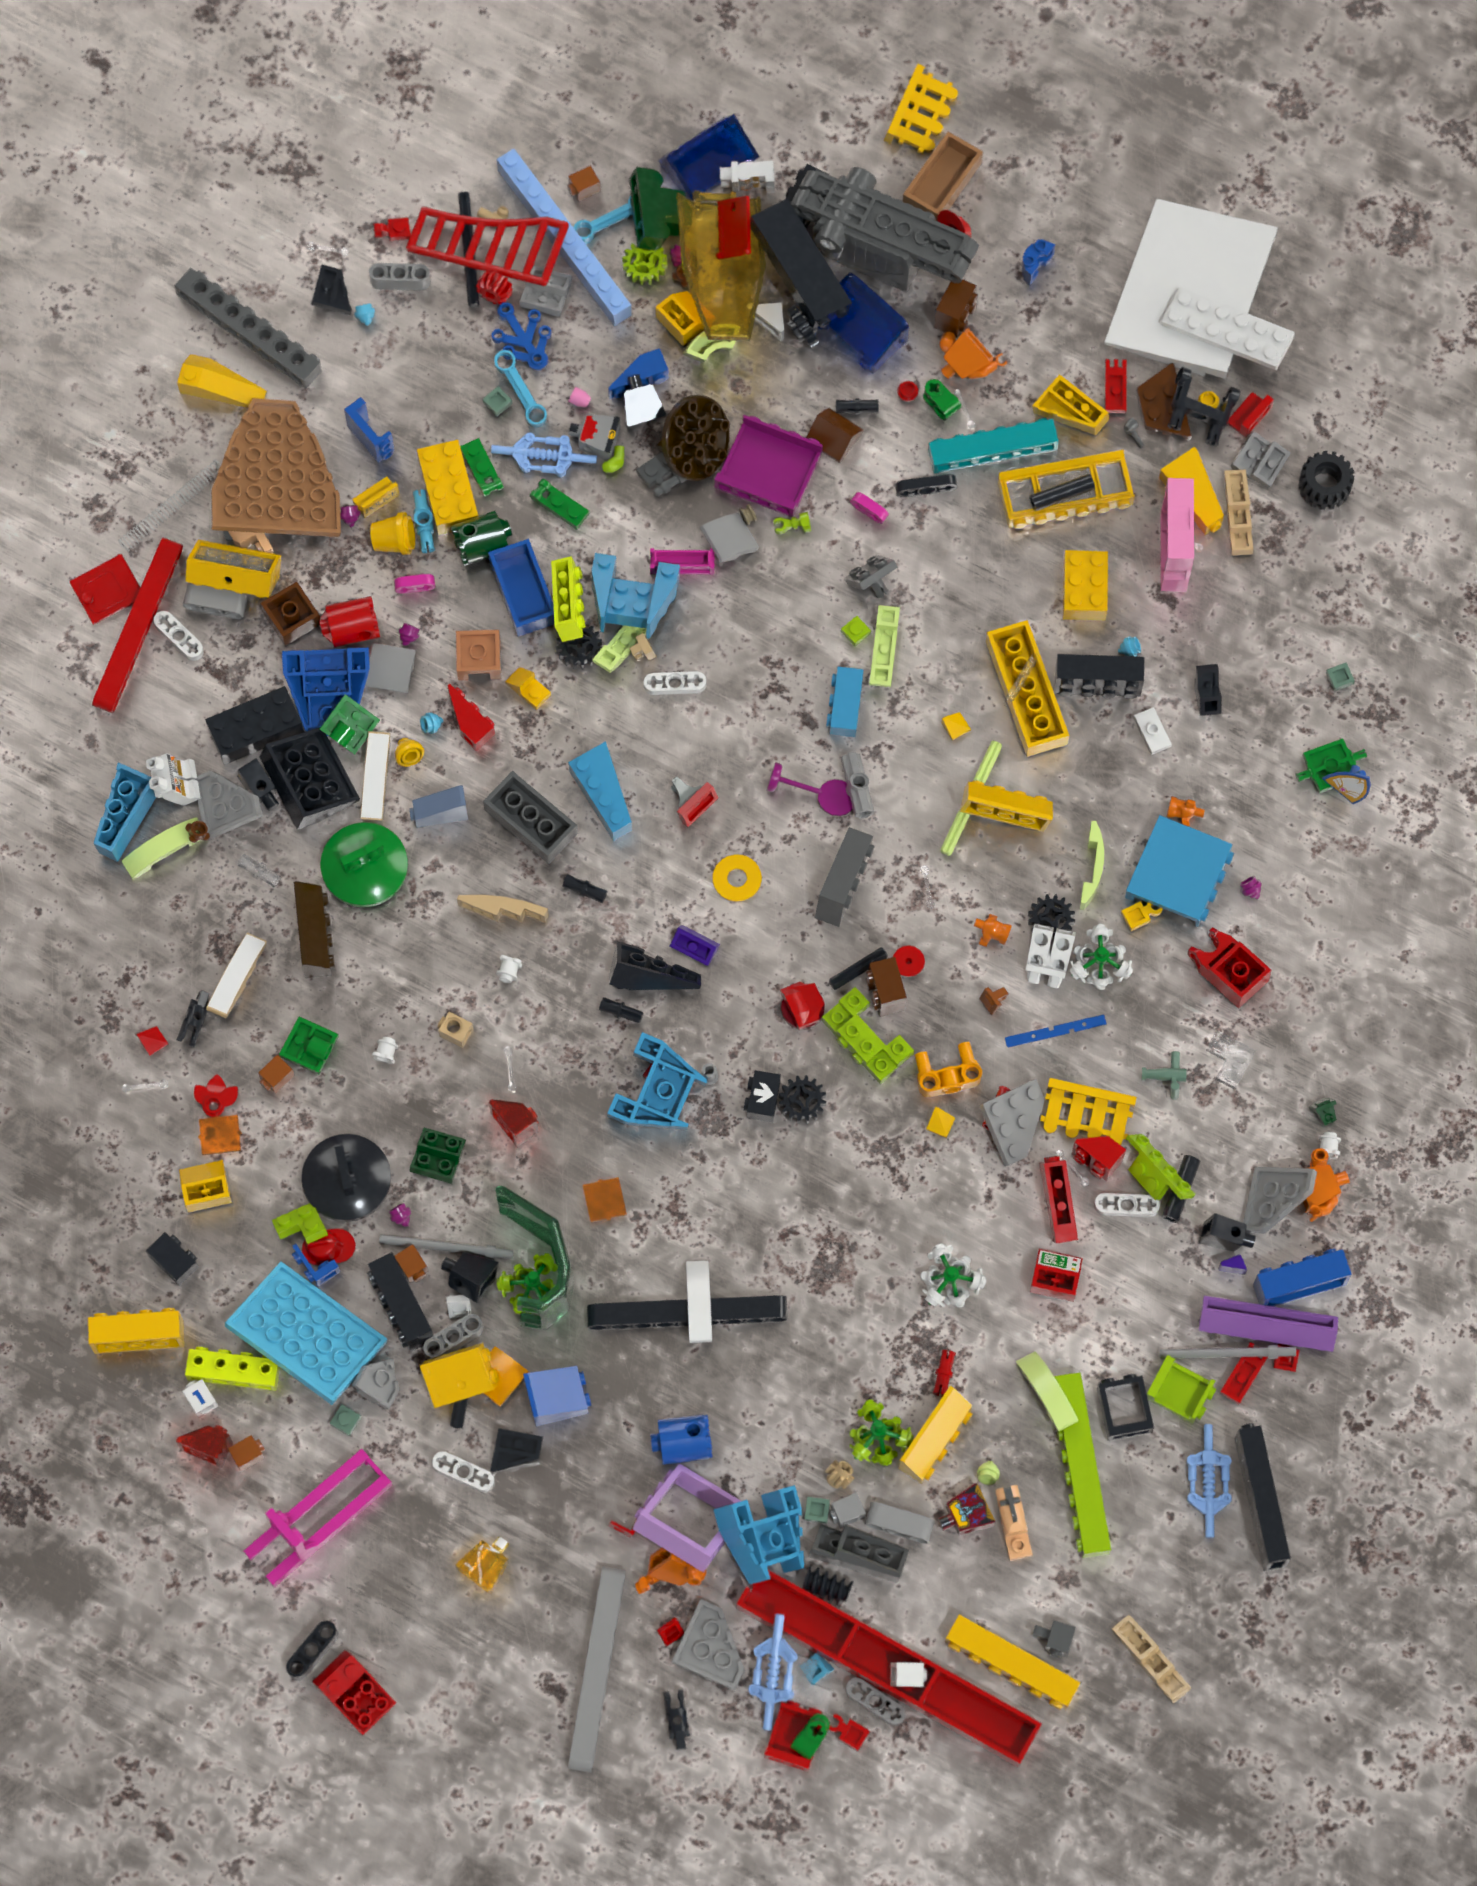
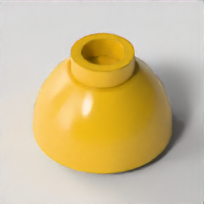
M402 738L397 743L395 759L400 766L410 767L417 764L423 758L425 750L416 740Z

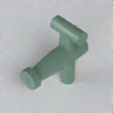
M1171 1052V1068L1147 1069V1067H1142L1143 1081H1146V1078L1171 1081L1170 1097L1174 1100L1179 1098L1180 1085L1178 1082H1186L1187 1069L1180 1068V1052Z

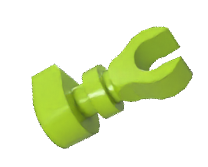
M808 512L799 513L800 518H796V516L791 517V519L776 518L773 521L774 525L783 524L784 526L774 529L775 533L784 534L791 528L794 530L798 529L799 526H802L804 533L810 532L811 525Z

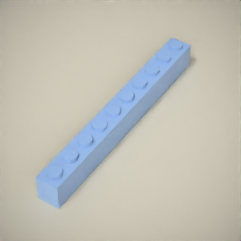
M515 149L497 159L498 172L533 218L550 217L569 223V228L559 253L611 323L616 326L632 316L630 302ZM548 226L545 234L554 244L559 228Z

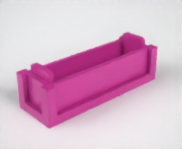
M650 548V575H656L659 562L680 565V575H714L715 552L712 548L710 550H655V548Z

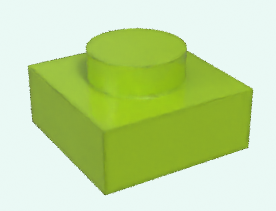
M858 616L841 628L842 634L854 646H857L871 634L869 627Z

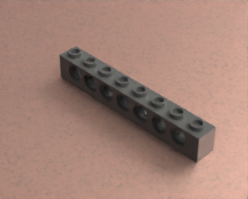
M190 268L174 285L179 297L304 389H307L322 372L320 359L312 353L309 355L298 342L295 341L293 343L283 331L275 330L265 318L260 319L256 316L253 309L249 306L244 307L234 295L226 294L216 282L211 283L201 271L198 270L196 272ZM198 290H206L203 293H197ZM216 301L222 302L219 305H213V303ZM232 313H237V314H238V315L235 316V317H230V316H229V315L232 314ZM247 325H254L251 329L245 328ZM263 337H270L267 341L261 340ZM279 349H286L283 353L277 352ZM297 360L303 361L299 365L293 364Z

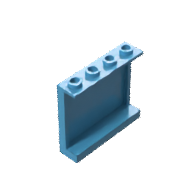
M1159 815L1126 889L1125 898L1134 901L1136 897L1196 921L1195 926L1199 927L1201 921H1206L1209 909L1206 908L1209 902L1213 903L1218 891L1215 888L1217 883L1222 884L1226 874L1223 871L1226 864L1230 865L1234 853L1231 852L1233 844Z

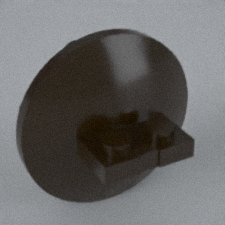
M690 395L681 399L670 410L664 423L662 440L656 446L660 452H663L669 468L677 476L692 481L703 480L713 475L727 458L730 441V422L722 407L714 399L703 395Z

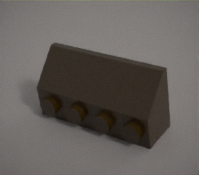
M299 881L293 882L301 962L305 978L331 976V968H335L334 955H330L329 947H333L332 934L327 933V927L331 926L330 914L325 913V906H329L328 894L323 893L322 886Z

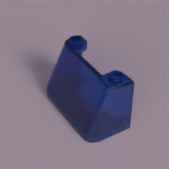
M732 114L709 126L659 158L658 161L677 187L685 192L688 201L693 200L696 203L705 197L704 192L721 181L720 168L731 167V162L738 161V165L743 162H755L754 160L760 156L735 114Z
M849 272L839 282L852 302L849 313L840 319L837 317L832 319L825 327L820 328L818 326L817 328L820 330L831 328L858 353L859 365L864 370H869L873 374L908 342L909 325L896 310L854 273Z

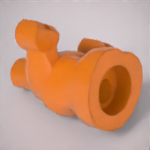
M1171 796L1167 817L1181 818V824L1189 827L1190 819L1193 816L1203 818L1205 809L1197 808L1195 805L1196 801L1182 800Z
M989 914L988 919L985 921L976 918L974 927L982 929L983 934L979 945L987 947L991 939L1005 945L1012 925L997 921L998 916Z

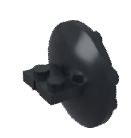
M355 1134L335 1135L316 1145L304 1162L301 1176L303 1191L308 1202L322 1216L341 1222L360 1220L375 1212L386 1199L391 1185V1170L383 1151L371 1140Z

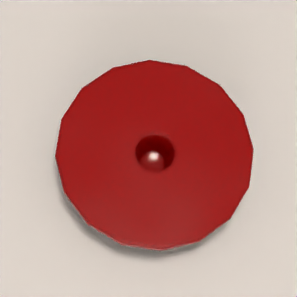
M902 946L893 955L896 958L899 972L902 976H916L924 968V955L915 946Z

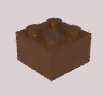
M962 279L961 283L950 281L936 308L935 329L944 333L953 332L956 338L960 331H965L968 324V315H973L977 307V303H975L978 294H976L977 285Z
M297 581L260 603L264 616L285 646L320 626L319 613Z
M892 957L869 963V971H866L867 978L865 979L868 990L873 991V998L871 1000L874 1011H878L880 1017L905 1011L907 996L896 958Z

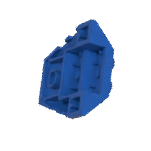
M369 647L282 651L283 674L305 731L321 727L345 694L360 705L370 670Z

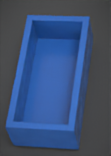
M529 539L488 552L490 565L517 637L554 625L553 601Z
M1336 1248L1329 1249L1323 1252L1324 1255L1315 1257V1255H1309L1302 1258V1261L1298 1263L1289 1261L1281 1264V1268L1272 1270V1267L1260 1270L1253 1283L1258 1303L1274 1307L1346 1286L1352 1274L1343 1249L1339 1251Z

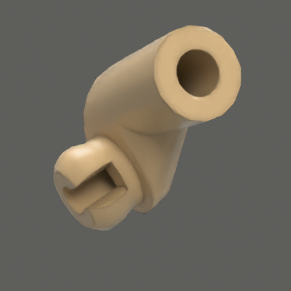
M500 206L497 211L490 212L481 207L477 216L480 218L507 219L509 217V210L504 206Z

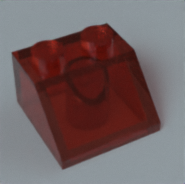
M494 1099L489 1101L491 1115L517 1148L538 1133V1116L531 1107L527 1109L524 1103Z
M207 1425L179 1436L176 1440L181 1451L220 1468L223 1467L229 1454L228 1448L233 1445L232 1439L227 1433L228 1430L218 1425H215V1427Z

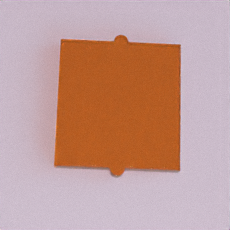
M238 1115L199 1119L200 1135L198 1138L201 1140L202 1156L241 1151L240 1136L242 1132L239 1130Z
M619 1177L604 1181L599 1179L598 1182L583 1185L591 1223L603 1220L611 1221L612 1218L627 1215Z

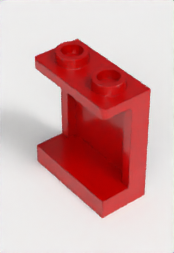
M790 1700L786 1703L781 1702L764 1758L808 1772L813 1757L810 1760L806 1759L790 1748V1746L811 1717L815 1714H822V1711L811 1707L808 1710L799 1708V1703ZM818 1724V1726L815 1727V1729L817 1730L819 1728H822V1726Z

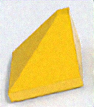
M960 712L942 718L941 724L952 741L971 731V728Z
M935 1106L926 1130L947 1138L955 1117Z

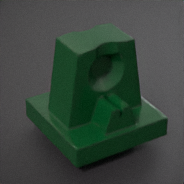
M1330 1097L1323 1098L1309 1106L1310 1110L1316 1112L1323 1125L1337 1120L1334 1105L1337 1104L1336 1100Z

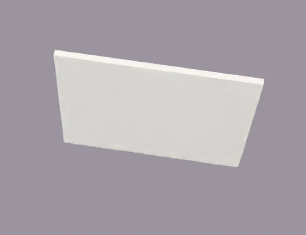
M1156 199L1104 344L1164 364L1174 363L1175 367H1186L1195 374L1205 376V373L1225 379L1234 356L1233 353L1162 326L1161 321L1180 287L1248 314L1278 227Z

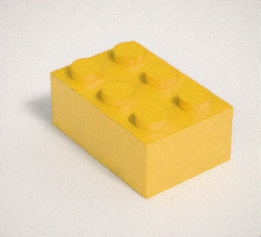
M1065 550L1063 559V620L1106 621L1108 611V551Z

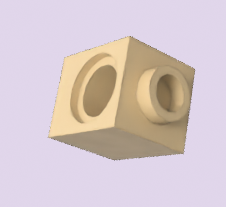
M448 1012L446 1017L443 1016L440 1019L437 1028L441 1038L463 1048L473 1031V1024ZM453 1025L460 1027L455 1033L448 1031Z

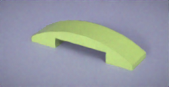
M878 606L869 685L891 687L900 607Z
M624 625L610 643L602 647L592 662L611 673L631 653L629 648L638 643L636 636L642 633L645 635L647 629Z
M192 818L163 831L126 856L122 863L131 878L135 879L151 870L153 864L184 846L189 845L190 847L195 843L189 840L190 835L185 827L188 823L192 824L195 821H199L198 818Z
M1091 821L1088 848L1096 849L1092 883H1083L1080 910H1084L1093 899L1103 871L1104 843L1096 821Z
M1036 1352L1015 1361L1026 1381H1029L1045 1406L1048 1416L1058 1432L1078 1422V1418L1063 1390Z

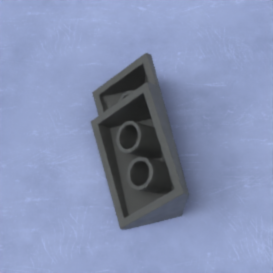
M821 1524L809 1558L897 1583L901 1577L909 1549L846 1525L843 1532Z

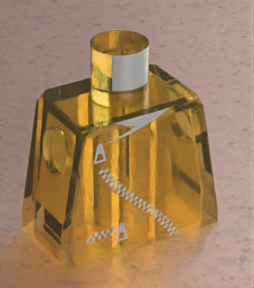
M500 1536L491 1546L482 1540L455 1565L456 1569L492 1595L509 1563L508 1559L502 1554L510 1544Z

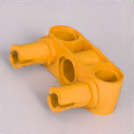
M970 1042L958 1044L962 1062L960 1065L949 1066L936 1071L931 1069L926 1051L915 1054L919 1071L917 1081L919 1092L922 1096L935 1097L943 1094H953L961 1090L974 1088L980 1084L982 1069L977 1060L974 1059ZM970 1071H973L978 1075V1077L975 1079H970L966 1076V1074ZM931 1081L935 1086L927 1089L923 1086V1083Z

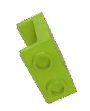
M1167 1355L1147 1392L1148 1401L1194 1424L1196 1418L1201 1420L1206 1410L1203 1405L1206 1399L1211 1401L1217 1388L1213 1387L1215 1380L1211 1379L1209 1381L1175 1363V1358Z

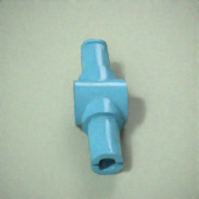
M420 489L421 496H419L418 490H415L413 492L415 502L414 524L417 535L420 536L421 552L427 553L428 546L431 553L435 551L432 536L434 533L433 515L431 508L428 507L426 490ZM421 519L429 520L425 524L419 523Z

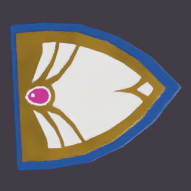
M1353 765L1350 772H1335L1322 777L1325 782L1352 804L1362 801L1370 792V777L1366 776V772L1360 770V767L1357 765Z

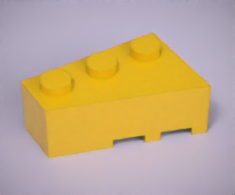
M1060 374L1032 405L1034 414L1053 419L1056 422L1095 436L1109 420V413Z

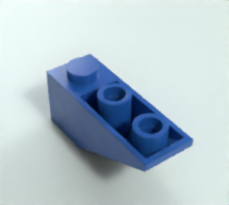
M660 348L639 355L608 387L609 399L621 398L622 392L630 390L627 377L640 374L643 386L648 384L658 385L669 379V369Z

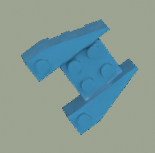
M595 553L591 586L595 598L600 632H604L605 623L646 628V638L650 639L657 628L658 622L666 614L670 603H673L676 598L680 565L659 562L655 584L615 579L616 556Z
M642 1032L633 1056L652 1063V1067L637 1102L616 1093L607 1117L632 1126L687 1130L689 1124L678 1120L693 1083L697 1082L706 1086L707 1079L684 1061L681 1056L676 1054L664 1041Z
M795 1485L762 1494L761 1497L767 1517L757 1521H753L748 1500L713 1509L719 1532L749 1584L770 1579L767 1566L779 1562L781 1563L783 1573L804 1568V1551H800V1537L803 1536L802 1527H799V1516L802 1515Z

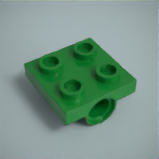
M345 694L320 730L355 755L368 738V732L373 731L380 719Z
M299 1016L279 1056L320 1075L339 1035Z

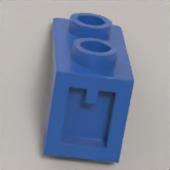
M297 1244L292 1245L294 1250L292 1256L298 1265L301 1263L306 1268L304 1274L310 1283L315 1282L319 1287L340 1273L339 1266L335 1260L323 1262L318 1266V1270L314 1271Z

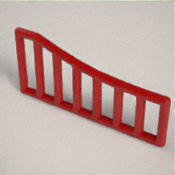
M422 207L407 243L406 250L410 253L485 272L487 270L491 272L494 270L499 274L502 273L505 277L546 286L568 231L569 223L550 217L521 219L479 218ZM426 217L438 218L427 248L417 246L416 243ZM446 220L457 222L446 253L435 250ZM465 224L476 225L465 258L454 255ZM539 225L523 271L511 270L527 226ZM548 226L559 228L542 276L531 275L530 273ZM485 227H497L484 262L473 260ZM518 227L503 267L492 265L505 228Z

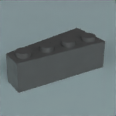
M850 827L848 828L819 894L815 913L816 919L837 927L840 926L846 909H849L851 905L853 891L856 892L860 883L859 876L860 874L863 875L868 863L865 861L867 857L871 858L875 845H872V835Z

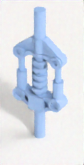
M530 432L525 434L513 447L492 445L491 453L512 455L523 473L537 470L542 471V473L556 474L558 477H564L572 462L597 464V455L573 453L570 439L566 435L560 438L548 436L543 438L535 437ZM535 442L560 446L559 452L544 448L542 450L540 448L535 449L534 447L529 449V447ZM528 457L530 459L535 458L536 460H539V458L541 460L547 459V461L552 459L553 461L558 460L556 466H536L530 464Z
M1212 1424L1204 1425V1451L1195 1455H1189L1186 1460L1188 1481H1190V1493L1187 1496V1502L1205 1515V1538H1215L1214 1515L1232 1501V1496L1228 1493L1230 1464L1232 1460L1228 1455H1222L1213 1451ZM1196 1466H1204L1203 1484L1205 1485L1203 1490L1205 1492H1203V1496L1205 1498L1195 1493V1481H1197ZM1213 1466L1221 1467L1223 1494L1218 1498H1214L1216 1492H1214L1215 1473L1213 1472H1215V1467Z
M775 1614L773 1637L754 1648V1655L757 1657L753 1672L752 1685L749 1686L748 1690L751 1695L765 1702L764 1730H772L775 1703L789 1701L794 1698L792 1666L793 1662L797 1660V1653L782 1638L783 1614ZM771 1654L768 1659L770 1662H768L769 1668L767 1669V1673H769L766 1678L768 1679L766 1681L767 1686L761 1684L762 1657ZM780 1656L787 1662V1673L784 1675L783 1689L776 1688L779 1685L777 1680H779L778 1674H780L779 1668L781 1667L779 1663L781 1662Z

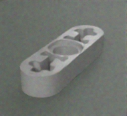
M853 1678L848 1681L846 1694L850 1699L891 1726H898L903 1723L905 1710L900 1704L860 1678ZM860 1684V1690L866 1693L867 1689L871 1691L866 1696L865 1702L861 1700L863 1698L862 1694L858 1692L855 1695L852 1694L851 1685L856 1686ZM872 1696H879L882 1699V1705L879 1708H872L869 1705V1699ZM886 1702L890 1703L888 1709L891 1711L899 1710L900 1719L895 1718L891 1720V1714L886 1710L884 1715L880 1713L885 1708Z

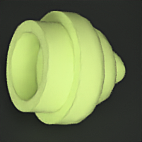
M987 1461L978 1468V1480L985 1485L996 1483L999 1479L1000 1471L993 1461Z

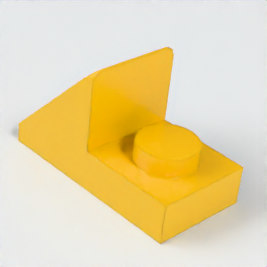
M519 667L505 681L512 690L536 710L551 696V692L535 679V673Z

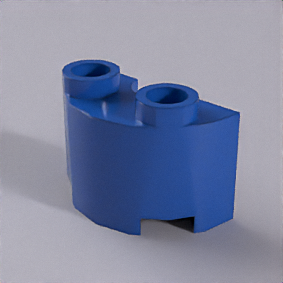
M1039 239L1026 248L1022 258L1021 269L1023 279L1029 286L1038 277L1039 272L1037 269L1039 266H1046L1054 256L1055 244Z

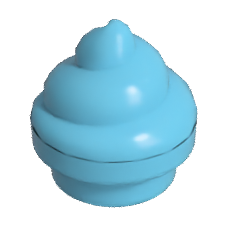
M371 303L356 306L355 317L360 322L365 323L366 326H369L375 315V308H372Z
M1131 636L1124 638L1118 652L1125 656L1136 657L1137 654L1141 653V645L1138 638Z
M425 713L420 718L421 729L424 733L434 734L441 727V723L444 720L437 714Z

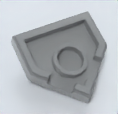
M394 1359L362 1366L352 1384L357 1389V1393L371 1403L379 1404L384 1409H390L400 1390L394 1372Z

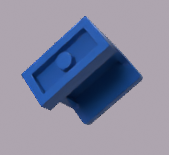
M361 397L347 406L344 412L347 427L378 463L390 458L395 451L391 432L388 431L381 437L376 435L366 423L369 421L367 405Z

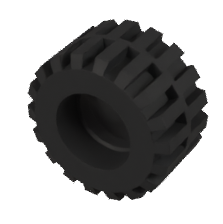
M1323 451L1321 455L1317 452L1313 457L1310 456L1306 463L1303 464L1298 487L1301 489V496H1306L1305 501L1307 503L1312 502V507L1314 508L1321 506V510H1325L1326 507H1329L1331 510L1335 508V505L1339 507L1343 501L1346 502L1351 493L1355 477L1353 476V467L1350 468L1351 463L1349 460L1344 461L1345 457L1343 455L1336 456L1337 452L1332 451V454H1328V451ZM1329 474L1337 480L1338 484L1333 487H1324L1316 481L1315 476Z

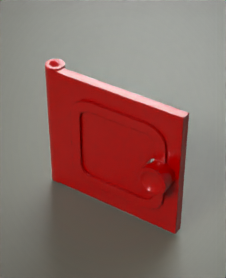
M750 196L718 201L719 252L716 253L718 260L751 254Z
M118 554L114 558L69 581L93 625L134 604L141 588L122 554Z

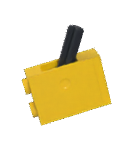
M483 1343L426 1360L420 1365L434 1408L454 1402L450 1426L453 1428H463L469 1397L492 1391L498 1385L497 1371L492 1369L490 1364V1351L488 1348H485Z

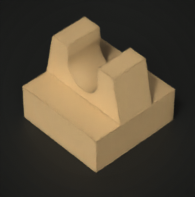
M642 633L636 636L638 643L629 648L635 659L638 660L646 656L650 661L657 657L645 635Z

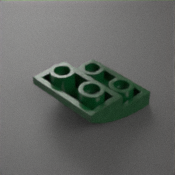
M424 1127L417 1143V1150L411 1162L409 1172L452 1184L462 1157L466 1139Z

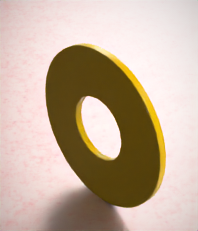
M730 855L723 858L716 865L713 872V885L718 894L734 902L745 901L753 897L759 890L762 881L759 866L754 860L744 855ZM740 869L745 872L747 880L744 885L734 887L728 882L727 877L732 870Z

